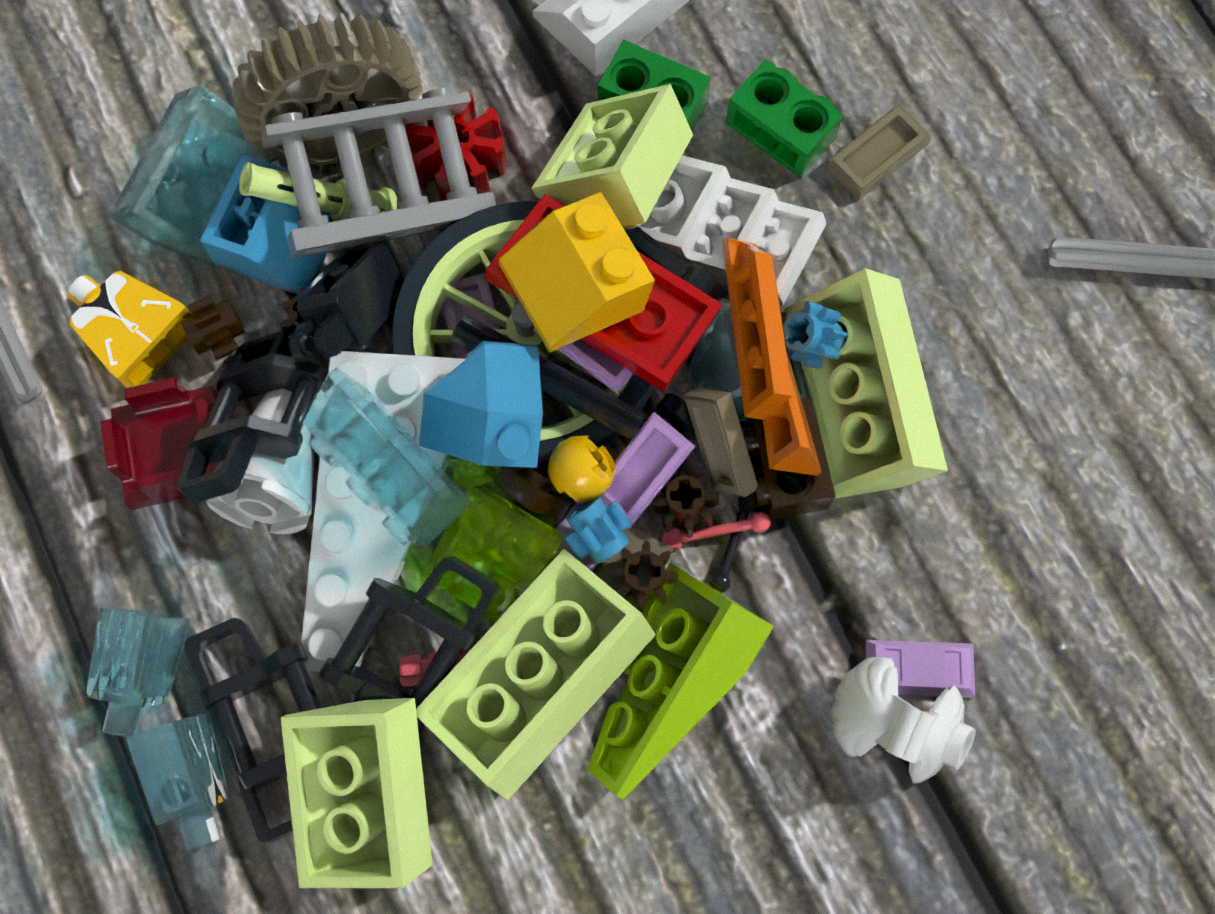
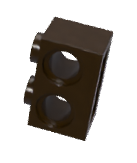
M812 397L801 398L821 467V474L818 476L769 469L763 420L747 417L745 426H741L749 457H753L756 470L755 477L758 486L756 491L752 493L756 507L764 506L765 514L769 516L770 520L828 510L836 497ZM784 475L793 476L799 480L803 491L794 495L787 494L779 488L777 478Z

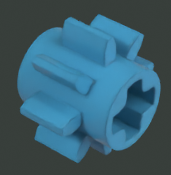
M806 301L804 312L793 313L789 311L787 313L788 318L784 322L783 333L785 345L789 348L787 353L790 360L802 362L803 366L821 369L822 358H839L838 352L843 346L844 338L847 337V333L837 323L841 316L839 311Z
M598 497L593 501L584 503L566 517L572 530L564 534V537L578 560L590 554L594 562L599 564L617 554L629 543L623 530L630 527L632 523L617 501L612 502L606 507L601 498Z

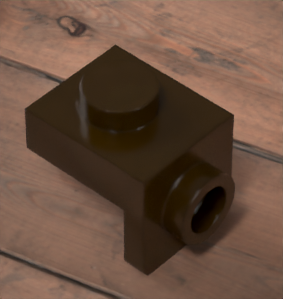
M502 466L493 480L495 485L514 498L507 511V517L540 542H546L573 502V499L562 492L560 494L552 484L548 473L538 467L521 469Z

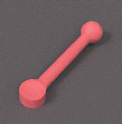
M757 512L752 515L751 519L693 530L692 538H688L686 532L681 533L678 529L673 528L669 532H663L662 542L672 547L673 551H677L686 542L750 529L756 532H764L770 527L771 520L764 512Z

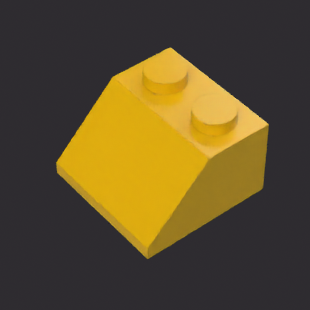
M602 192L553 211L499 259V266L549 352L643 312L655 279Z

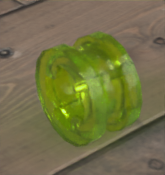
M450 455L445 458L447 466L452 467L454 470L453 474L449 476V483L454 487L482 485L493 481L497 475L496 469L490 466L479 465Z

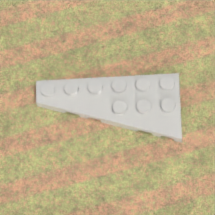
M341 351V354H337L338 356L330 357L301 640L308 660L304 663L307 671L320 672L326 660L336 656L369 599L366 591L373 579L380 578L391 583L398 580L405 561H403L414 535L418 534L450 460L449 455L422 447L419 444L423 393L438 378L442 377L443 379L466 359ZM373 636L355 666H361Z

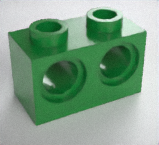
M623 39L597 85L598 101L671 84L693 132L708 104L711 77ZM632 86L638 89L635 91H626L621 88Z
M765 59L729 98L725 124L801 179L836 139L843 114L836 109L835 105L828 98L815 95L801 85L790 71L778 68ZM759 100H770L775 104L766 105L761 103ZM797 127H807L814 132L805 133L797 129Z

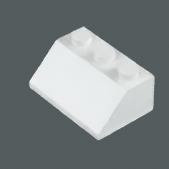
M546 0L532 12L533 17L596 77L609 66L623 39L637 44L690 0Z

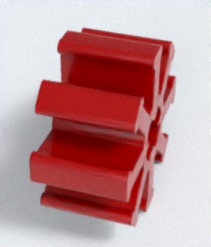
M469 94L471 102L460 115H455L453 119L469 183L472 187L476 188L477 194L490 192L487 170L498 172V175L503 176L507 160L499 115L493 107H488L486 113L477 117L473 95ZM433 119L426 120L427 126L409 123L406 125L405 130L419 186L425 189L427 183L435 179L440 200L445 201L447 200L446 194L451 191Z

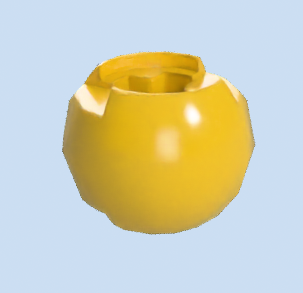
M572 436L561 441L552 451L549 460L548 475L552 484L560 494L565 491L571 498L575 499L574 502L585 503L604 496L612 486L615 475V463L611 455L603 445L598 448L592 441L587 439L589 436Z

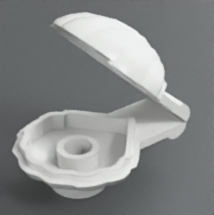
M881 656L869 657L847 672L843 682L836 689L835 701L831 709L834 737L841 745L842 750L850 757H861L875 745L879 744L888 753L910 762L908 772H910L913 784L921 783L936 775L944 764L958 770L965 761L973 744L976 729L964 724L965 705L963 697L955 685L951 689L946 688L941 692L929 711H921L898 696L897 667H894L892 658Z

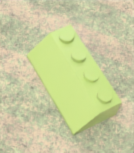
M865 268L784 308L786 319L788 318L787 313L789 311L793 313L804 312L806 301L839 311L841 316L837 323L847 333L843 346L838 352L839 358H822L821 369L803 366L802 362L796 361L804 398L812 397L836 495L834 499L901 488L947 472L948 469L900 279Z
M563 549L416 708L417 718L488 787L506 800H509L656 634L640 611L568 551Z

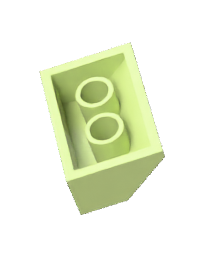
M671 84L587 103L531 189L535 196L541 199L544 194H547L559 203L567 206L602 192L624 229H633L645 223L693 136Z
M415 698L363 700L288 714L281 717L299 888H404L433 865Z

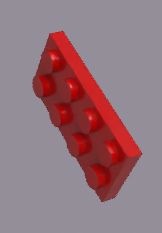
M544 194L488 265L485 279L519 300L499 266V259L550 213L565 206ZM638 252L655 279L644 311L580 340L664 392L719 314L722 304Z

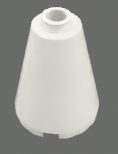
M283 387L266 392L252 413V416L281 422L292 392L284 390ZM312 400L301 429L303 442L297 456L282 459L259 453L258 450L254 451L239 488L232 493L206 500L208 507L222 518L252 529L254 521L271 524L269 533L291 534L306 529L312 514L317 418L316 402ZM224 460L219 462V464L213 472L217 471L222 466Z

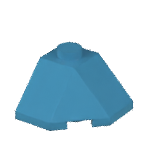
M483 341L466 355L467 359L443 379L442 377L438 378L424 390L419 444L422 447L483 466L537 468L543 418L538 346Z

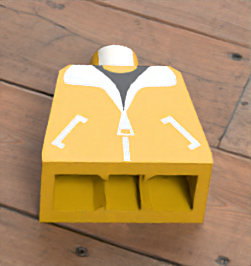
M122 271L113 272L102 285L90 276L83 275L78 277L68 289L67 297L80 307L70 317V326L125 388L146 384L188 339L180 321L192 316L187 307L174 298Z

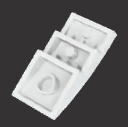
M682 156L651 211L649 218L638 227L688 266L695 264L703 268L720 284L728 286L722 240L725 237L755 243L757 248L771 254L773 257L779 304L784 305L827 223L823 212L778 201L774 189L732 179L726 166Z

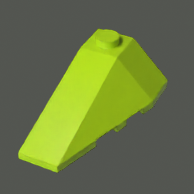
M671 562L665 571L677 573L678 580L675 584H663L662 586L668 596L667 603L663 605L654 597L651 600H647L646 607L641 612L656 635L622 672L628 675L620 701L608 708L587 769L613 795L623 800L746 674L774 627L744 606Z

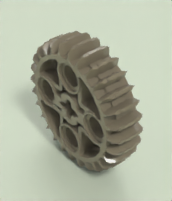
M339 12L334 21H326L319 14L317 23L304 25L299 19L298 28L290 32L279 27V38L272 41L262 38V52L248 51V63L238 66V77L233 81L234 94L232 96L233 106L242 134L246 141L250 142L254 152L263 153L266 161L273 162L278 160L281 167L287 168L283 145L263 148L262 133L265 125L272 124L271 119L285 113L299 112L302 113L303 119L419 100L422 98L423 90L421 74L415 58L412 56L405 39L400 38L394 28L383 27L379 19H374L367 23L362 14H357L351 22H348L345 15ZM384 128L354 133L360 156L368 154L374 157V149L377 147L389 148ZM334 136L303 141L309 165H314V168L319 172L326 164H333V166L339 169L340 159Z

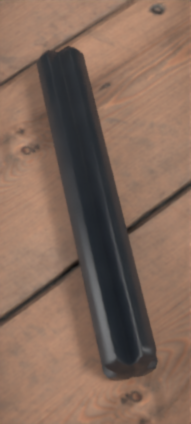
M463 316L455 326L452 334L454 342L469 351H472L483 341L519 344L470 316ZM539 355L541 390L627 438L635 437L645 418L641 410Z

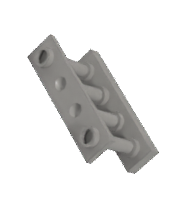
M437 88L423 93V99L305 119H303L302 113L299 112L285 113L271 119L272 124L265 125L262 133L263 148L283 145L301 220L297 221L298 229H292L287 237L291 259L447 229L472 213L496 205L493 191L477 194L476 188L470 187L453 116L460 115L471 102L469 91L453 94L451 88ZM433 119L451 192L446 194L447 200L429 203L427 196L421 195L404 124ZM384 128L402 201L397 203L399 209L379 213L378 206H372L354 134L356 132ZM334 136L352 210L348 212L349 219L329 222L328 216L321 214L303 141Z

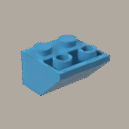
M242 154L200 242L216 267L299 295V289H305L318 276L328 252L291 259L287 237L292 229H298L297 221L301 220L298 206H291L254 196H244L240 194L239 190L241 171L247 162L253 163L256 166L289 172V170ZM277 185L278 189L294 192L291 186ZM321 212L322 215L328 216L329 222L335 221L330 217L329 213Z

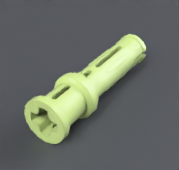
M249 162L244 165L239 181L241 195L298 206L294 192L277 188L278 184L293 187L289 172L260 167ZM313 178L321 212L329 213L330 217L335 221L349 219L348 212L352 208L345 179L332 183ZM387 187L380 188L378 191L368 188L372 206H378L379 213L397 210V196L394 190Z

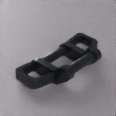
M284 331L242 344L236 350L226 369L222 371L216 384L218 395L203 428L196 431L190 441L176 485L177 489L192 504L226 495L237 490L256 450L259 453L282 459L298 455L303 442L301 429L314 395L322 391L326 380V373L322 367L308 361L298 362L296 358H293L288 344L290 339ZM282 387L284 390L292 392L281 422L252 415H245L230 420L238 401ZM224 460L222 466L217 471L205 475L208 464Z
M455 556L442 559L417 593L386 580L374 578L366 591V595L369 597L368 601L336 656L326 660L319 672V676L335 688L356 694L353 702L415 698L417 708L450 673L463 649L470 650L478 636L476 629L499 591L498 583ZM448 571L457 573L478 586L482 591L481 599L467 623L427 600ZM388 609L407 615L444 638L411 696L373 672L355 666ZM417 718L418 729H423L425 724Z
M231 618L186 639L184 647L202 689L200 696L206 710L212 709L237 776L232 780L238 795L243 797L256 836L261 842L271 843L293 833L292 820L275 828H270L256 790L287 776L285 753L261 765H257L233 701L285 677L299 712L320 709L322 707L304 665L308 657L302 643L288 645L266 657L249 626L239 618ZM239 634L256 665L214 684L203 657V650L206 646L225 637Z

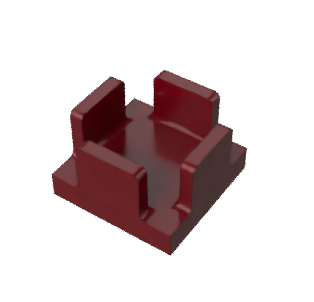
M175 378L124 389L125 401L129 404L110 408L112 419L100 421L106 465L108 470L121 480L125 505L131 510H136L186 498L177 489V481L190 441L194 433L203 428L218 392L212 385L194 390H185ZM219 462L208 464L205 475L213 473Z

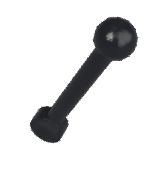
M752 493L746 497H738L737 506L739 513L736 522L747 520L749 513L757 509ZM743 531L731 533L719 571L710 579V586L721 593L726 592L730 587L731 582L728 575Z

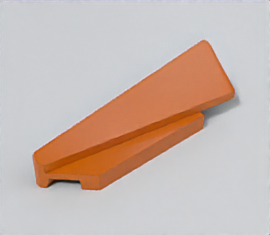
M725 237L722 240L744 417L763 420L769 469L818 476L821 474V467L785 346L773 257L771 254L757 248L755 243Z

